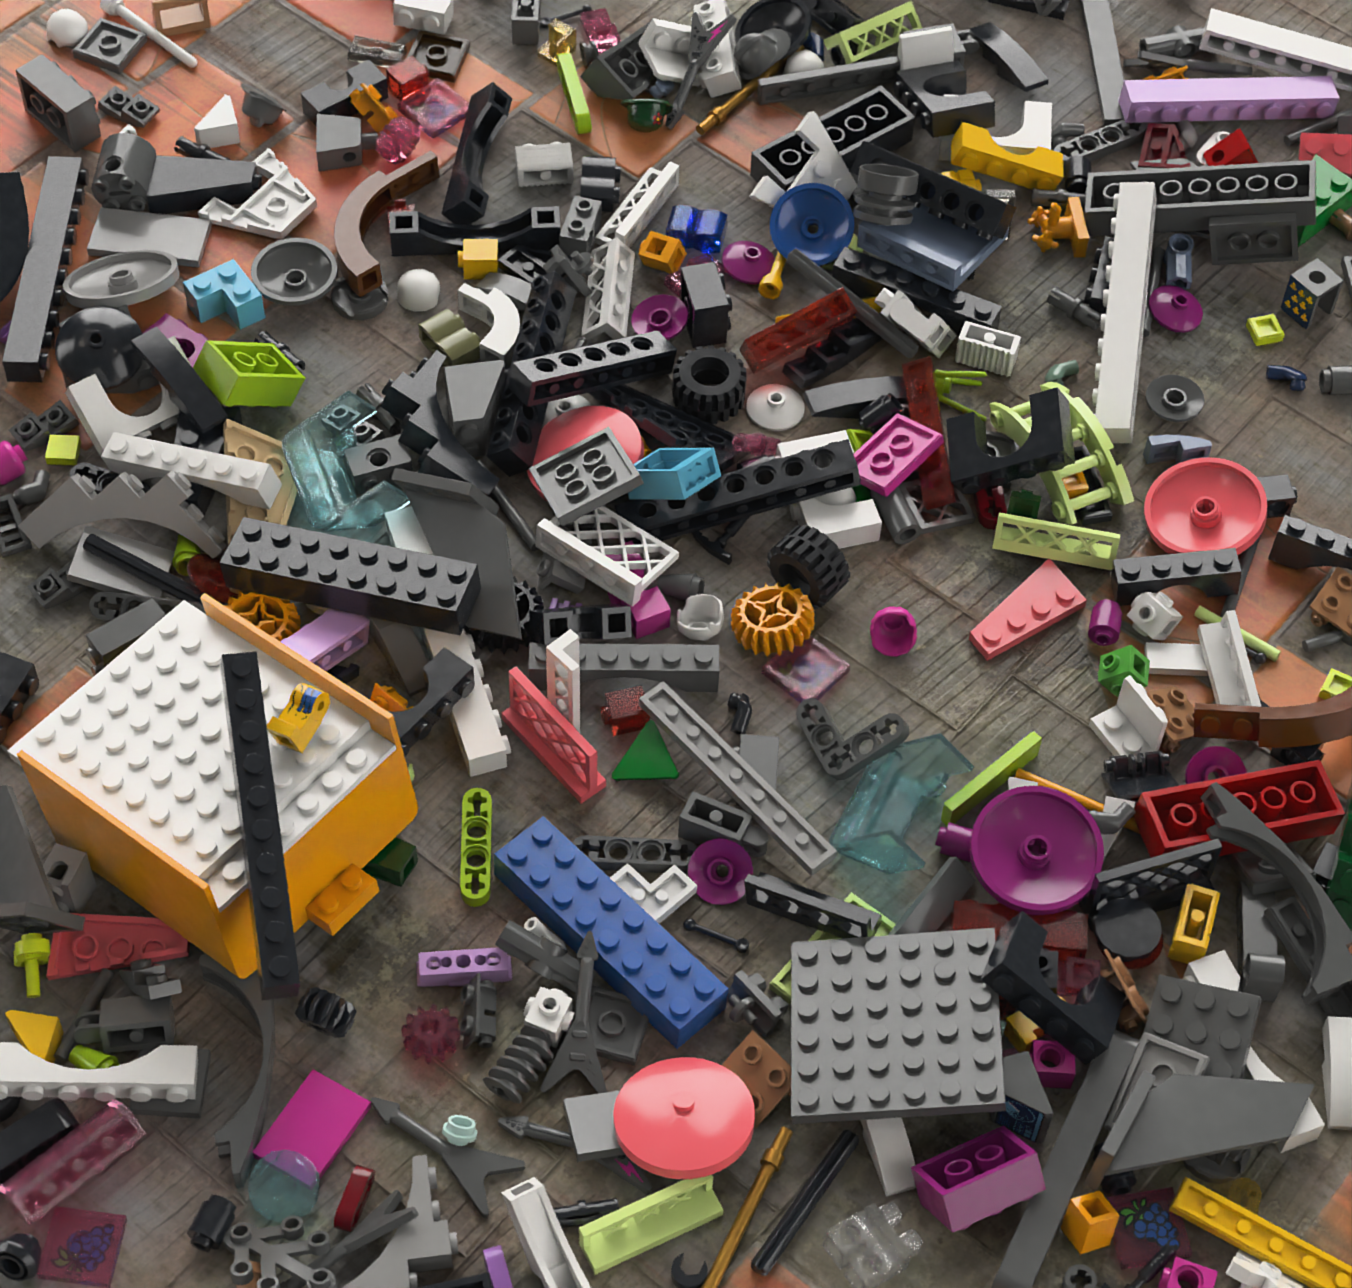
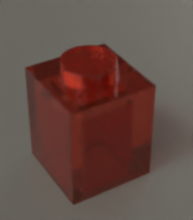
M410 56L386 69L388 90L402 104L429 91V70L425 64L420 63L414 56Z
M642 685L605 693V706H601L600 711L603 724L610 726L612 736L642 730L650 720V716L639 706V698L645 694Z

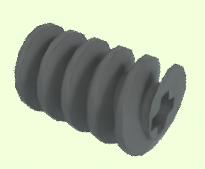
M525 1025L521 1028V1035H517L513 1039L512 1045L505 1049V1056H501L497 1060L496 1066L489 1070V1077L482 1079L487 1088L504 1100H510L517 1104L522 1101V1097L517 1090L524 1093L530 1091V1086L525 1080L534 1083L538 1080V1076L533 1069L540 1072L545 1071L546 1065L541 1058L546 1061L554 1059V1055L549 1049L552 1046L551 1040L544 1032L530 1025Z

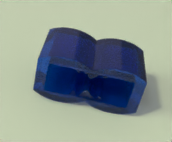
M674 205L666 227V236L680 239L684 249L694 248L706 254L721 253L727 231L728 214L713 209L699 210L688 205Z

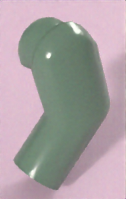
M1071 360L1052 366L1045 376V382H1055L1064 386L1062 378L1079 373L1077 361Z

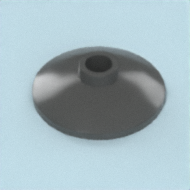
M1171 374L1160 376L1154 379L1146 390L1145 398L1148 407L1154 414L1168 421L1183 422L1191 420L1201 412L1204 405V394L1201 388L1194 381L1184 376Z

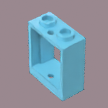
M659 448L633 464L644 484L628 493L629 499L685 500L721 477L714 448Z

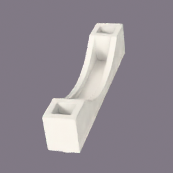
M113 432L101 455V458L111 471L119 474L124 472L128 475L133 474L140 481L148 478L164 477L173 470L176 474L179 472L183 474L190 482L217 490L243 504L271 509L282 486L275 471L267 463Z
M1225 950L1188 963L1182 978L1183 980L1238 991L1240 976ZM1250 1046L1242 1079L1284 1082L1258 1058ZM1308 1098L1289 1139L1274 1142L1280 1153L1318 1139L1325 1124L1310 1098Z
M0 1042V1100L6 1097H23L27 1100L58 1097L65 1101H74L79 1098H95L99 1101L130 1098L137 1102H146L151 1099L184 1102L187 1099H195L198 1069L197 1046L160 1045L147 1055L129 1063L110 1068L86 1070L67 1068L47 1062L30 1053L19 1043Z

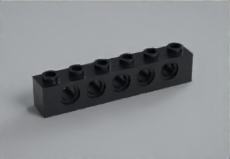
M866 141L862 142L850 170L851 173L858 175L861 165L885 164L904 167L918 172L917 192L914 195L905 196L906 199L915 203L914 207L920 208L921 204L929 207L928 213L941 219H944L945 215L954 218L952 224L966 230L969 225L977 228L976 234L992 241L993 236L1001 239L1004 238L1017 208ZM934 185L935 194L929 199L928 190ZM958 196L959 205L953 210L951 206L952 200ZM983 207L984 214L980 220H977L976 211L978 208Z
M657 330L512 363L508 388L529 407L671 374L677 349Z

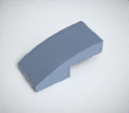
M1148 436L1143 456L1147 464L1173 459L1178 464L1190 459L1209 457L1212 444L1209 440L1193 436Z

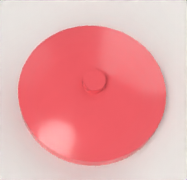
M606 406L579 407L555 417L541 429L532 466L608 426L633 464L644 458V443L636 424L625 413ZM527 470L528 477L535 491L546 500L532 477L530 470Z
M1212 457L1190 459L1170 467L1151 485L1144 504L1146 527L1154 542L1168 554L1236 548L1237 555H1239L1254 544L1265 527L1267 521L1266 493L1257 477L1240 464Z
M691 1057L662 1060L638 1071L620 1090L613 1113L615 1135L626 1156L640 1168L652 1174L671 1179H696L712 1175L727 1168L747 1149L755 1128L754 1102L744 1082L735 1073L720 1064Z

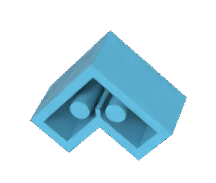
M234 259L183 282L187 306L200 323L227 312L241 330L265 318L262 294Z

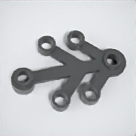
M289 1216L282 1221L281 1225L257 1228L251 1223L235 1224L230 1227L223 1238L225 1247L235 1256V1262L230 1267L232 1281L237 1285H245L253 1280L254 1273L252 1264L249 1261V1255L254 1253L261 1257V1278L257 1281V1288H280L279 1280L276 1277V1267L306 1283L307 1288H337L336 1277L330 1270L326 1268L313 1270L292 1258L293 1256L307 1254L317 1256L326 1254L331 1248L329 1234L325 1231H315L304 1241L270 1245L265 1241L283 1238L293 1241L301 1238L304 1234L302 1219L298 1216Z

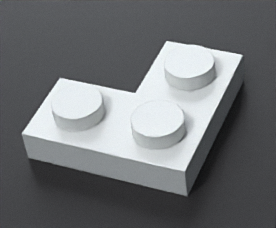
M628 863L610 877L659 924L697 893L698 885L675 864L651 884Z

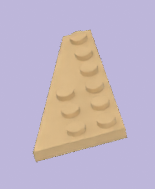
M226 418L223 424L224 455L270 464L282 483L271 509L246 505L226 495L229 545L243 517L287 525L310 454ZM230 588V591L236 594H239V591L243 592L244 594L250 593L248 591Z

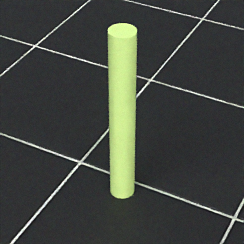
M1201 605L1194 614L1195 617L1207 624L1218 623L1222 620V617ZM1240 628L1244 645L1258 653H1264L1267 658L1276 662L1281 654L1280 650Z

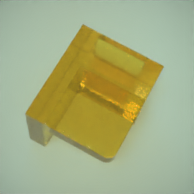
M556 18L549 23V40L537 50V56L557 67V54L567 52L572 54L576 50V29Z

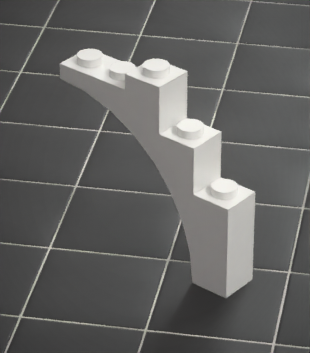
M533 1177L501 1192L530 1268L542 1280L544 1288H591L564 1235L544 1185Z

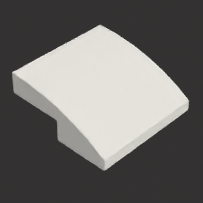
M951 26L899 35L897 56L901 62L900 70L954 61L953 31Z

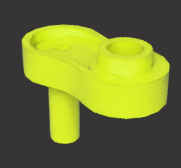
M29 933L22 935L21 940L14 944V965L25 967L27 998H38L41 996L39 966L47 964L49 961V955L51 954L49 939L42 938L41 933Z

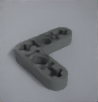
M808 698L803 700L797 708V719L826 772L837 780H845L902 744L909 735L907 722L899 715L889 713L844 741L828 709L819 700ZM814 708L816 710L815 716L821 724L816 725L809 718V711ZM892 724L896 725L897 733L894 735L890 734L891 729L889 726ZM825 732H832L833 739L831 743L827 746H820V736ZM877 733L881 735V738L884 740L883 743L875 736ZM867 739L873 740L872 750L867 754H860V744ZM850 750L853 753V755L857 757L855 761L851 758L852 755L849 754ZM839 758H841V759L843 760V761H842V766H843V767H842L840 770H838V769L836 768V767H837V762H836V761H837Z

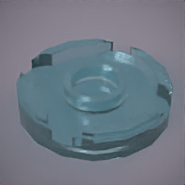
M286 1149L273 1151L261 1158L251 1171L248 1182L249 1199L255 1210L268 1220L282 1223L289 1216L301 1218L308 1214L317 1202L320 1183L319 1173L313 1162L299 1152Z

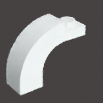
M464 283L458 289L459 310L485 322L492 328L479 343L480 362L503 360L506 363V368H510L520 331V318L514 303L495 287L489 294H486L482 290Z

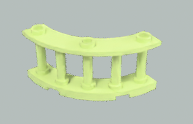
M1055 382L1040 385L1041 391L1058 387L1069 400L1073 441H1083L1091 454L1076 460L1075 464L1065 466L1061 470H1049L1039 473L1051 498L1052 512L1055 518L1058 519V522L1073 525L1077 523L1075 510L1107 498L1110 503L1121 505L1134 502L1122 464L1116 466L1110 452L1114 446L1089 407L1079 397L1073 399L1068 395L1069 389ZM1030 401L1012 408L997 402L989 403L991 409L990 421L993 427L996 428L997 432L1007 435L1022 447L1028 439L1032 427L1031 417L1021 418V416L1031 413ZM1092 467L1098 468L1104 486L1070 499L1062 479Z

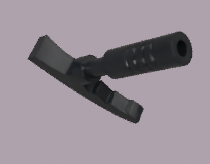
M750 516L731 521L724 529V534L721 537H717L714 542L709 541V538L703 536L700 531L692 532V535L708 553L729 565L732 562V554L723 549L726 547L728 539L736 535Z
M1165 1244L1138 1272V1277L1124 1288H1141L1144 1283H1149L1176 1255V1252L1168 1244ZM1104 1283L1100 1288L1111 1287L1108 1284Z

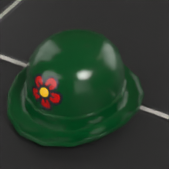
M627 99L621 101V105L627 108L629 125L641 132L658 130L663 123L664 116L673 110L672 104L662 99Z

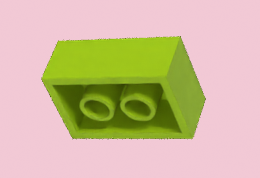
M206 340L193 366L195 372L215 394L217 400L228 407L233 405L249 407L270 406L274 408L278 406L291 407L305 380L300 371L273 343Z

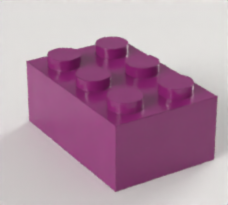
M1000 1126L911 1167L920 1204L952 1233L967 1229L973 1223L983 1218L997 1215L1003 1209L1020 1201H1027L1035 1194L1046 1190L1037 1152L1005 1126Z

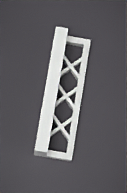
M669 162L662 172L650 167L596 235L595 243L603 245L612 240L607 238V235L615 233V238L617 237L630 248L679 185V165ZM655 179V181L649 187L648 183L650 182V180ZM637 198H641V199L638 201V203L635 204V200H636ZM628 215L622 222L621 217Z
M616 237L591 251V255L594 258L593 265L591 266L593 272L588 275L587 285L592 293L586 296L581 335L586 340L603 332L607 333L614 340L625 338L627 335L635 253ZM606 255V257H605V258L603 259V261L600 263V258H601L602 256ZM605 273L604 277L602 278V280H601L600 283L598 284V281L600 280V278H601V277L603 276V274ZM602 295V298L600 299V301H599V302L597 303V305L595 306V303L597 302V300H598V299L600 298V296ZM600 316L599 323H597V324H595V325L593 326V324L595 323V321H596V320L598 319V317Z
M1226 611L1221 622L1199 625L1197 634L1216 704L1261 707L1236 611ZM1225 739V740H1226V743L1239 742V741H1247V740Z
M570 629L546 647L547 699L580 733L579 636Z

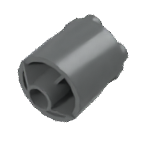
M130 133L110 135L103 141L91 187L94 198L102 205V208L138 212L144 210L156 159V151L153 146L142 137Z

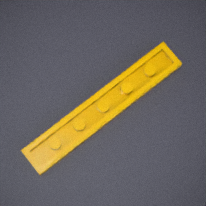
M1185 1177L1182 1180L1169 1211L1251 1256L1274 1265L1284 1274L1310 1288H1352V1267L1192 1179Z

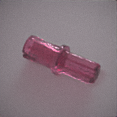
M755 432L751 435L737 433L738 436L735 435L732 440V446L735 451L750 452L754 456H760L764 453L776 454L777 444L781 443L779 439L766 437L760 432Z

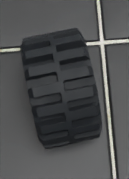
M708 345V348L699 346L695 347V351H686L685 357L680 356L673 369L672 397L674 405L678 409L711 424H717L719 420L722 422L728 421L729 416L735 417L738 414V409H742L745 400L747 372L746 368L743 367V361L736 359L737 355L735 353H727L726 348L723 347L716 349L714 346ZM710 383L715 384L716 386H704L701 384Z
M798 525L770 549L767 555V564L776 583L779 582L781 587L790 584L793 590L800 588L803 595H808V599L814 609L823 607L849 582V565L842 551L826 534L808 525Z

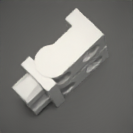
M884 288L874 301L883 309L880 313L899 330L905 331L910 338L938 359L956 337L955 333L943 319L935 313L929 319L926 318L900 290L894 295Z

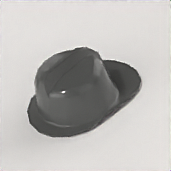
M770 29L760 34L750 33L740 38L735 46L734 57L738 62L740 77L743 79L759 77L769 67L782 59L791 46V39L788 33L781 29Z
M241 84V88L245 92L242 112L250 117L252 125L258 128L263 124L273 125L281 113L287 111L265 92L253 86Z

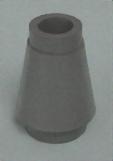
M696 573L660 575L658 578L657 586L661 593L686 601L690 596L704 593V578L697 576Z

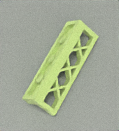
M909 1L828 37L823 41L827 50L839 45L846 64H850L899 42L900 32L909 31L908 28L902 25L904 15L907 14L913 28L912 30L921 29L922 25L912 1ZM886 24L894 28L892 38L884 33ZM868 32L876 36L875 46L867 42ZM848 40H851L858 44L857 54L855 56H853L850 46L847 42Z
M999 512L992 549L1112 570L1113 560L1116 559L1120 534ZM1003 523L1017 525L1019 529L1003 526ZM1039 529H1040V530H1045V531H1047L1049 534L1039 533V532H1035V531H1037V530H1039ZM1068 535L1077 536L1079 540L1066 537ZM1098 541L1111 542V543H1112V546H1110V545H1105V544H1099V543H1096V542H1098Z
M713 1176L684 1179L579 1227V1245L594 1275L723 1216L724 1210L712 1189Z

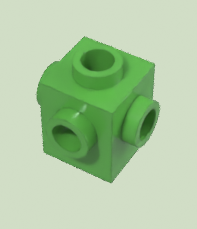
M1132 645L1101 655L1098 682L1116 697L1120 694L1124 678L1131 676L1136 683L1147 687L1150 660Z

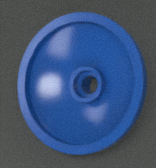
M805 183L791 188L776 202L770 217V234L776 249L785 259H787L789 252L798 249L821 267L835 261L844 247L850 245L854 234V216L848 201L836 189L821 183ZM811 225L818 227V231L814 234L808 232V228Z

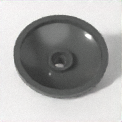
M287 238L269 244L257 254L251 266L252 282L262 296L271 302L289 306L304 305L320 299L332 289L338 274L337 262L332 252L323 244L306 238Z

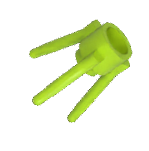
M930 370L925 392L932 393L931 400L940 401L965 414L970 413L974 410L943 395L944 393H950L952 384L981 386L982 381L964 378L986 377L987 373L984 371ZM974 411L983 422L986 421L985 416Z

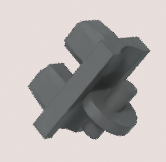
M558 244L551 249L554 257L543 265L546 273L556 271L560 276L566 273L568 276L564 280L577 291L576 294L581 291L586 297L592 293L582 275L583 273L586 276L592 274L591 266L594 262L592 255L589 252L579 253L574 251L571 254L573 258L571 261Z
M742 970L735 973L733 976L734 981L728 990L727 997L728 1002L733 1006L729 1014L730 1019L734 1023L745 1019L764 1038L771 1035L777 1022L784 1017L788 1004L781 996L769 999L764 994L767 985L759 973L749 976Z

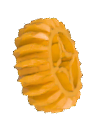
M765 582L763 588L759 589L753 586L752 593L743 592L742 599H736L735 607L732 608L731 628L734 631L737 642L741 643L745 650L752 649L755 655L763 651L767 657L770 653L777 652L780 656L782 651L788 650L792 653L794 646L802 647L804 640L810 639L811 631L814 630L815 625L814 608L808 599V595H803L800 588L793 590L790 584L781 587L779 582L775 586H768Z
M239 591L238 599L229 597L228 605H224L278 641L288 638L300 630V615H298L297 607L294 603H290V600L252 592L244 594Z

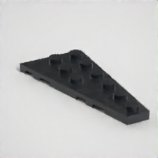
M625 384L589 392L595 399L608 407L628 415L638 427L670 448H714L720 472H723L751 452L753 442Z

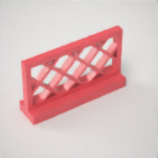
M517 667L509 670L510 707L501 712L502 720L578 802L582 804L606 787V779L597 771V751Z

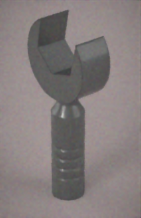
M1338 629V632L1332 631L1302 641V647L1305 652H1310L1338 643L1340 639L1345 644L1352 646V637Z

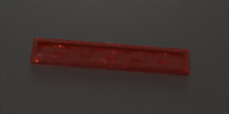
M928 356L902 364L910 419L942 434L944 443L918 466L923 503L926 510L956 502L953 483L951 482L950 464L934 366L931 357Z

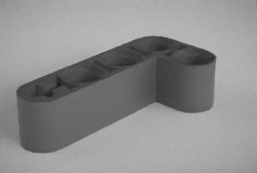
M1240 880L1236 895L1237 963L1240 976L1238 991L1260 996L1262 1001L1274 1002L1284 981L1285 959L1284 956L1277 955V932L1264 911L1276 904L1275 891L1252 895L1246 883Z

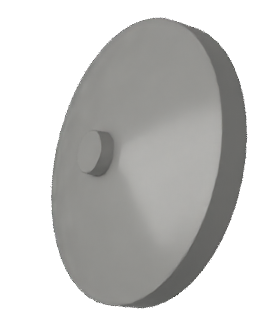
M156 250L128 251L108 255L82 265L66 277L63 282V289L67 301L73 306L84 309L95 306L117 308L123 305L136 304L163 293L177 282L180 271L176 258L169 253Z

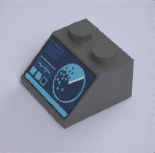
M1028 1051L1003 1057L1006 1111L989 1112L990 1118L993 1123L1005 1126L1011 1132L1036 1144L1043 1143L1053 1111Z

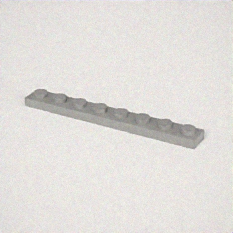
M664 681L639 698V706L747 813L752 814L753 819L811 876L836 858L837 850Z

